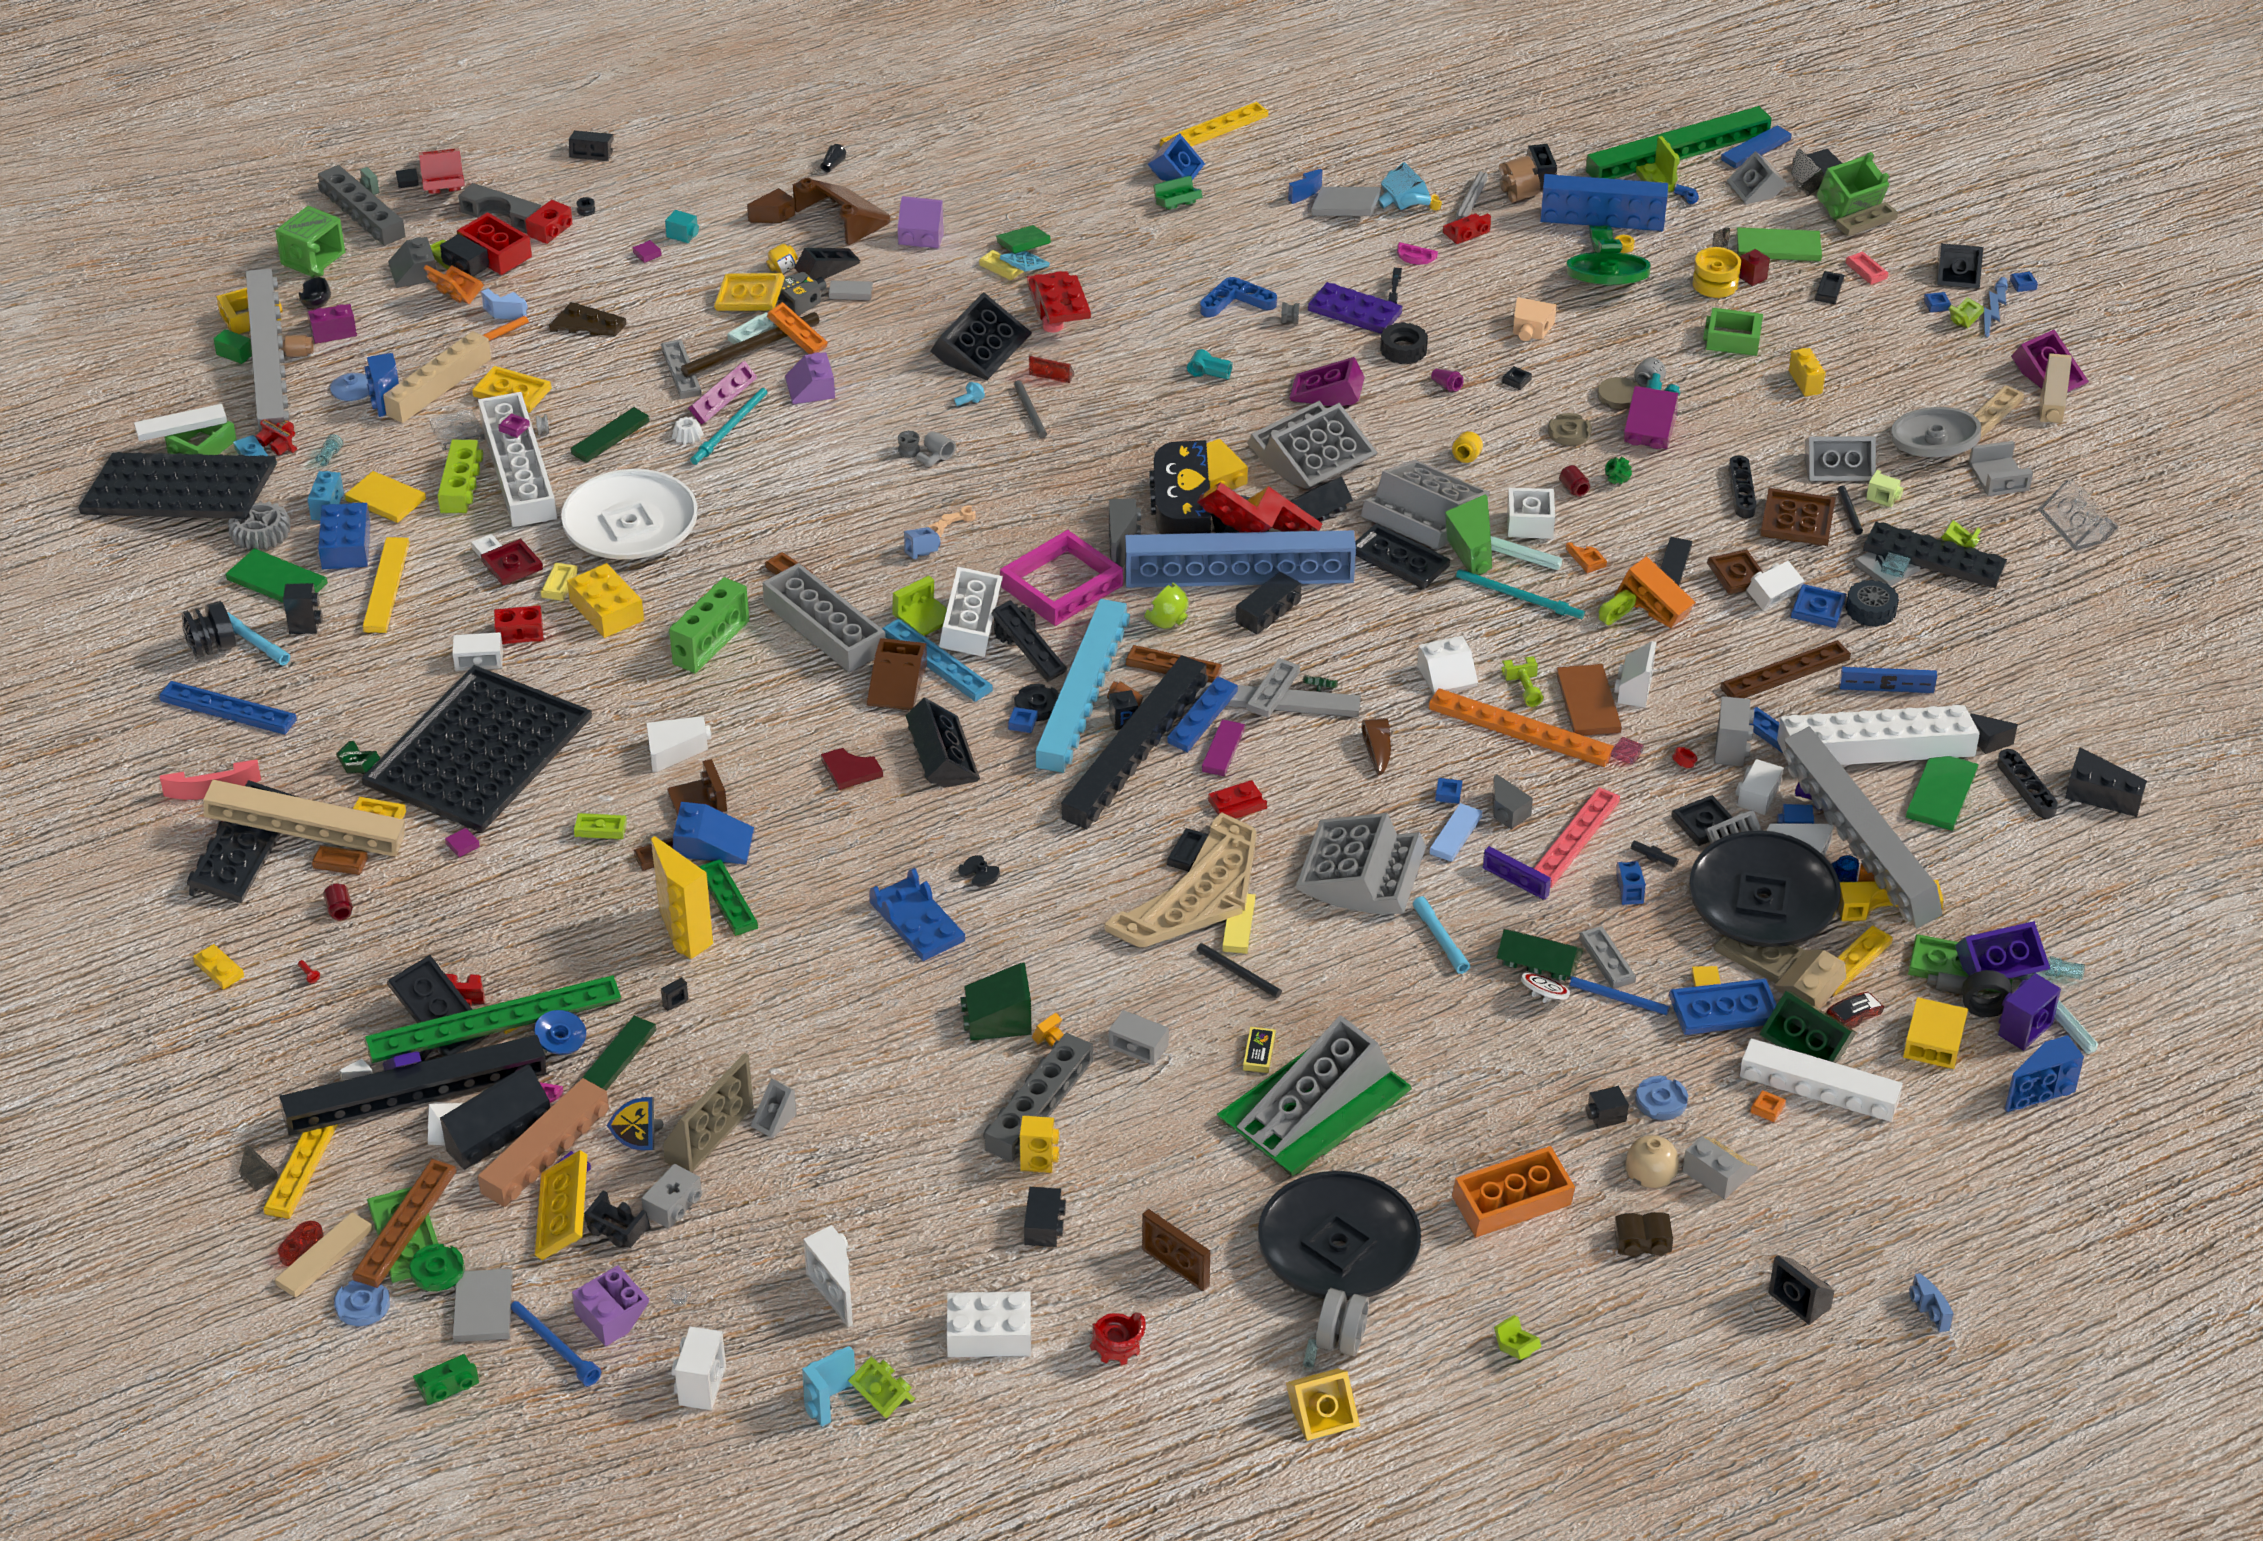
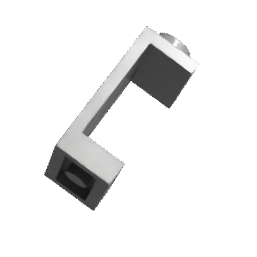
M2014 441L1978 445L1971 448L1969 465L1987 496L2030 491L2033 472L2030 468L2019 469L2012 457L2015 446Z

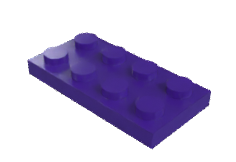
M1329 282L1325 283L1308 304V311L1379 334L1383 333L1384 328L1386 329L1387 326L1392 325L1397 320L1403 308L1402 305Z

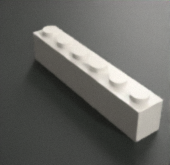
M1752 1038L1743 1056L1740 1070L1741 1078L1892 1122L1903 1085L1902 1082Z

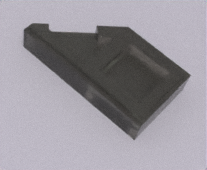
M1729 227L1722 228L1713 233L1712 247L1728 249Z
M249 1145L245 1146L239 1169L240 1177L255 1191H258L278 1178L277 1171Z

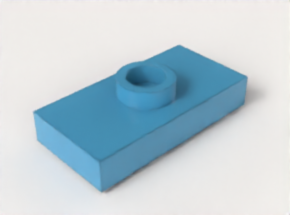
M254 435L233 442L234 448L239 455L268 456Z

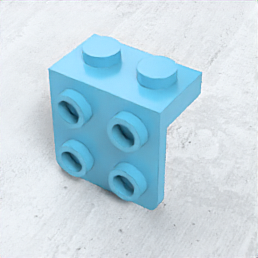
M850 1346L836 1350L831 1355L802 1368L805 1409L809 1417L815 1418L821 1427L831 1422L830 1396L852 1386L848 1380L855 1374L854 1350Z

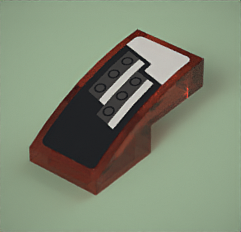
M1867 991L1852 995L1835 1003L1827 1009L1826 1013L1846 1026L1853 1027L1859 1026L1864 1017L1881 1015L1885 1006Z

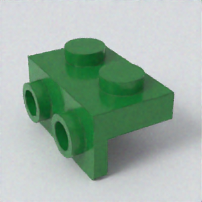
M1184 176L1153 185L1156 205L1166 207V209L1177 208L1178 204L1181 203L1185 205L1196 203V199L1203 198L1202 190L1193 187L1191 176Z

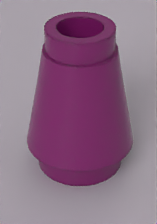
M1435 368L1431 374L1433 381L1450 392L1459 391L1464 383V378L1458 371Z

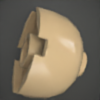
M1646 1135L1637 1139L1630 1146L1626 1155L1625 1170L1629 1178L1641 1181V1186L1648 1188L1664 1187L1670 1184L1671 1179L1676 1178L1678 1175L1679 1155L1674 1145L1668 1139L1659 1135Z

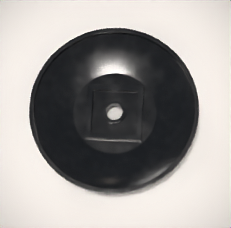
M1743 831L1716 840L1699 854L1693 864L1689 880L1692 902L1705 922L1728 938L1761 947L1789 946L1813 938L1822 932L1835 917L1841 894L1838 876L1831 863L1823 854L1798 838L1773 831ZM1758 894H1767L1769 897L1761 898Z
M1324 1171L1293 1180L1279 1189L1270 1198L1259 1219L1258 1242L1262 1256L1269 1268L1289 1286L1305 1294L1325 1299L1328 1290L1333 1288L1344 1291L1347 1300H1349L1354 1294L1367 1297L1380 1294L1392 1288L1406 1277L1419 1256L1421 1227L1411 1204L1403 1195L1385 1182L1355 1172ZM1343 1241L1346 1244L1342 1246H1337L1333 1244V1242Z

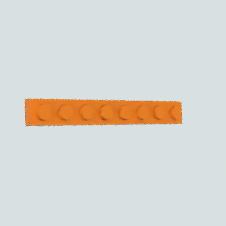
M1438 688L1429 702V710L1604 768L1614 753L1613 745Z

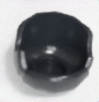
M322 277L312 278L304 282L303 292H299L302 305L313 309L324 306L331 297L330 287L326 279Z

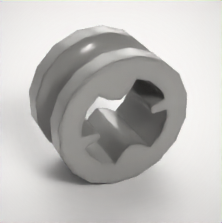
M544 414L543 417L536 415L538 435H541L542 432L549 434L547 414Z

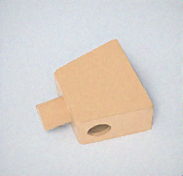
M1517 297L1513 334L1518 335L1522 341H1529L1531 338L1543 339L1555 323L1557 305Z

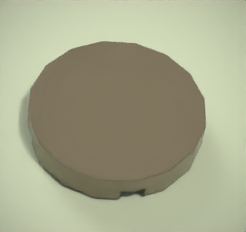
M1623 377L1608 378L1598 386V399L1602 404H1609L1610 408L1629 409L1634 387L1639 385L1633 380Z
M1574 413L1559 414L1555 419H1551L1548 425L1549 437L1554 442L1566 446H1577L1586 443L1592 433L1590 421H1585L1581 415Z

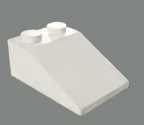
M830 1225L803 1239L806 1275L849 1328L853 1326L848 1271L850 1263L846 1250L848 1242L842 1233H838Z

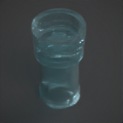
M335 434L328 435L323 448L315 457L317 463L324 458L320 465L327 466L334 454H337L343 447V440Z
M2055 956L2048 957L2051 969L2045 971L2046 976L2059 977L2061 975L2079 980L2083 979L2085 964L2062 961L2061 958H2056Z

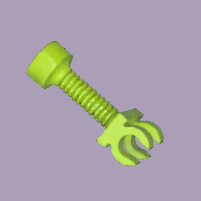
M1524 657L1527 663L1516 666L1513 665L1511 659L1502 660L1504 667H1501L1506 681L1520 679L1525 690L1523 699L1526 705L1529 707L1540 705L1544 697L1538 687H1533L1530 677H1537L1538 664L1535 657Z

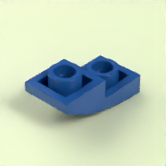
M1321 168L1303 173V179L1289 183L1288 200L1291 204L1305 200L1320 190L1323 172Z

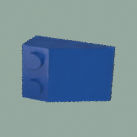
M681 802L673 834V849L689 859L708 861L721 859L722 862L747 865L754 827L706 804Z

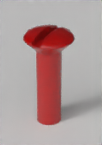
M304 960L298 962V966L307 975L306 980L308 983H315L319 980V971H313Z

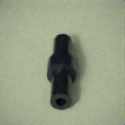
M1635 840L1631 844V850L1646 855L1647 859L1656 863L1660 861L1674 868L1678 865L1679 859L1662 852L1661 848L1654 845L1650 847Z

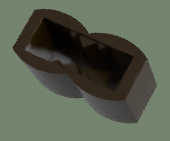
M1652 1212L1644 1215L1625 1213L1615 1216L1614 1231L1618 1254L1636 1256L1643 1253L1663 1255L1672 1252L1673 1234L1669 1214Z

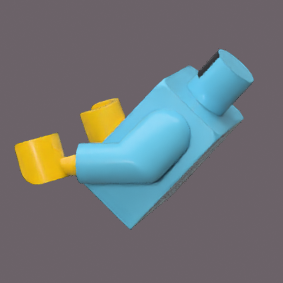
M1405 162L1400 164L1395 170L1389 171L1381 182L1384 194L1379 197L1378 203L1383 209L1391 203L1399 210L1417 204L1429 205V208L1434 211L1441 209L1442 201L1439 200V196L1434 194L1430 197L1425 182Z

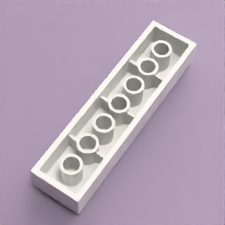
M518 392L478 399L481 423L512 527L557 519L555 498L522 393ZM511 413L528 419L530 422V427L518 438L499 432L498 425Z
M1965 705L1781 716L1777 741L1784 754V750H1786L1784 739L1810 726L1840 765L1926 760L1944 756L1955 758L1973 757L1976 754L1980 733Z

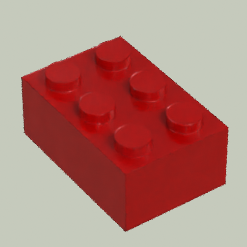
M488 212L457 230V234L487 249L488 268L500 275L507 273L532 257L530 236Z

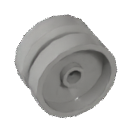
M1330 1288L1326 1294L1319 1318L1316 1347L1331 1351L1339 1339L1341 1354L1355 1357L1359 1351L1366 1329L1369 1297L1354 1294L1350 1297L1346 1306L1347 1298L1345 1292Z

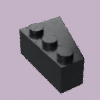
M2080 747L2069 778L2065 799L2137 817L2147 780Z

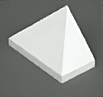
M435 1102L429 1104L428 1145L445 1146L440 1117L457 1108L462 1103Z

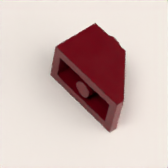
M1757 249L1739 255L1741 259L1740 279L1751 286L1767 279L1770 263L1769 257Z

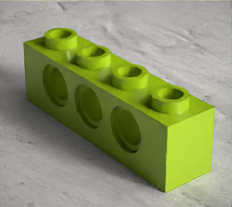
M452 439L438 492L440 513H467L469 504L473 503L472 491L476 490V476L480 475L479 462H483V449H479L478 440Z

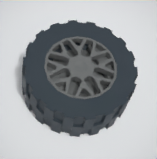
M1863 580L1850 587L1846 611L1848 616L1859 624L1875 627L1887 625L1896 617L1899 595L1887 583Z

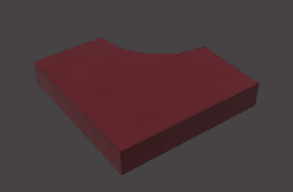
M844 748L821 754V761L838 790L883 777V770L875 756H855L848 753Z

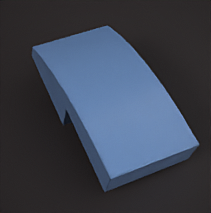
M1920 1273L1915 1274L1913 1285L1909 1288L1911 1301L1916 1302L1920 1313L1929 1311L1930 1320L1935 1322L1939 1332L1950 1331L1954 1313L1949 1303L1931 1281Z

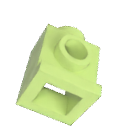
M1876 470L1869 482L1866 500L1892 507L1895 501L1900 500L1904 488L1900 487L1901 480L1883 475L1881 471Z

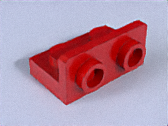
M1477 213L1471 214L1444 225L1442 233L1458 245L1490 232L1491 215L1489 213L1479 216Z

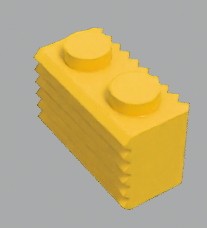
M1811 348L1792 350L1790 352L1791 358L1788 371L1803 395L1806 397L1822 394L1826 372L1822 369L1820 361L1811 351Z

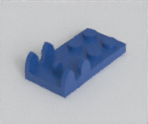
M915 868L908 870L907 878L880 891L878 886L870 888V904L922 961L965 942V933L933 900L929 883L925 881L920 885L919 876Z

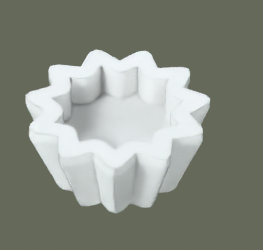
M684 417L676 421L672 438L676 439V443L682 442L683 445H686L687 443L694 444L695 441H700V437L704 434L696 419Z

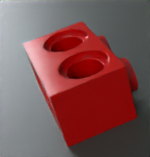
M541 605L494 609L495 632H501L502 644L544 641Z

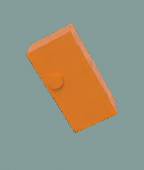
M1548 1146L1456 1177L1452 1197L1475 1238L1570 1206L1575 1185L1553 1148Z

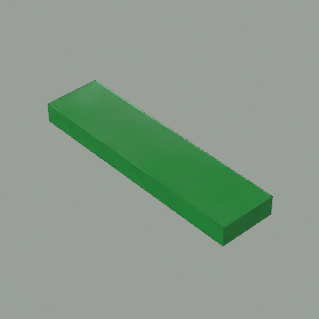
M722 860L698 866L706 872L708 890L733 934L737 936L758 929L756 918Z

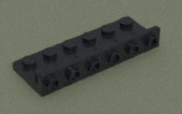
M250 780L245 785L246 787L298 797ZM220 821L216 831L217 835L215 838H210L206 849L207 852L205 855H200L196 871H191L188 876L189 895L194 897L199 889L242 904L281 833Z

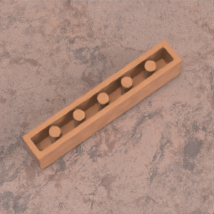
M582 1078L478 1175L480 1193L503 1207H506L512 1200H515L530 1183H533L548 1166H551L565 1150H568L582 1134H585L599 1118L607 1113L609 1110L607 1091Z

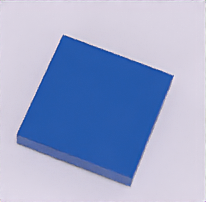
M1803 584L1795 601L1791 618L1836 628L1847 594Z

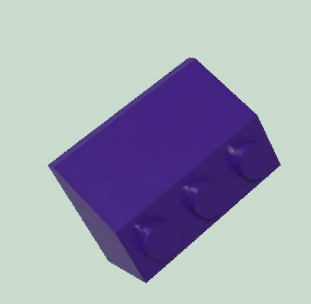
M2035 921L1966 936L1955 945L1962 968L1969 976L1975 972L1989 970L2002 973L2008 979H2013L2051 969Z

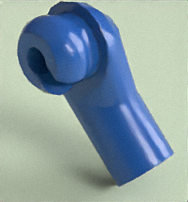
M1680 184L1676 185L1674 194L1684 196L1689 204L1697 203L1699 195L1696 189Z

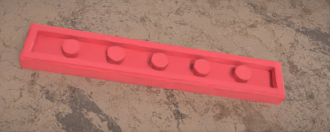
M1598 787L1534 867L1535 870L1551 877L1550 888L1555 885L1620 802V795Z

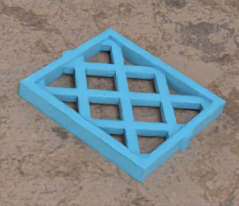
M1028 251L1000 255L1001 260L1024 272L1049 267L1050 265L1049 262Z

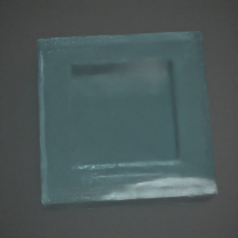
M1889 552L1882 564L1881 572L1903 578L1911 559Z

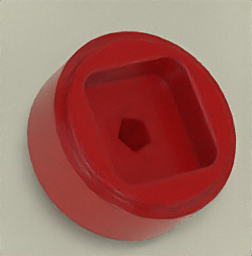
M1677 747L1672 755L1673 760L1679 766L1685 768H1693L1698 760L1696 754L1685 747Z

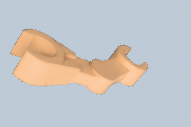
M967 505L962 507L960 512L943 514L938 522L927 527L938 533L941 538L944 528L952 522L959 520L970 522L975 520V511L972 512V506Z

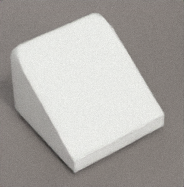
M363 1059L339 1070L341 1081L373 1074L372 1069Z

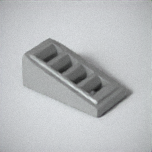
M1750 810L1705 829L1710 843L1712 844L1720 839L1716 831L1717 829L1720 830L1722 837L1729 835L1726 826H1728L1731 834L1739 833L1735 822H1737L1741 832L1762 831L1755 812Z

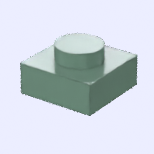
M368 167L360 169V183L372 194L380 193L377 175Z

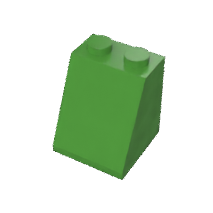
M1484 494L1445 512L1447 541L1468 572L1476 575L1484 574L1492 569L1488 497Z

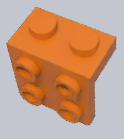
M425 265L423 268L427 273L426 277L436 284L435 288L444 295L446 293L450 294L459 303L463 301L470 305L484 286L480 280L452 265L445 274L428 265Z

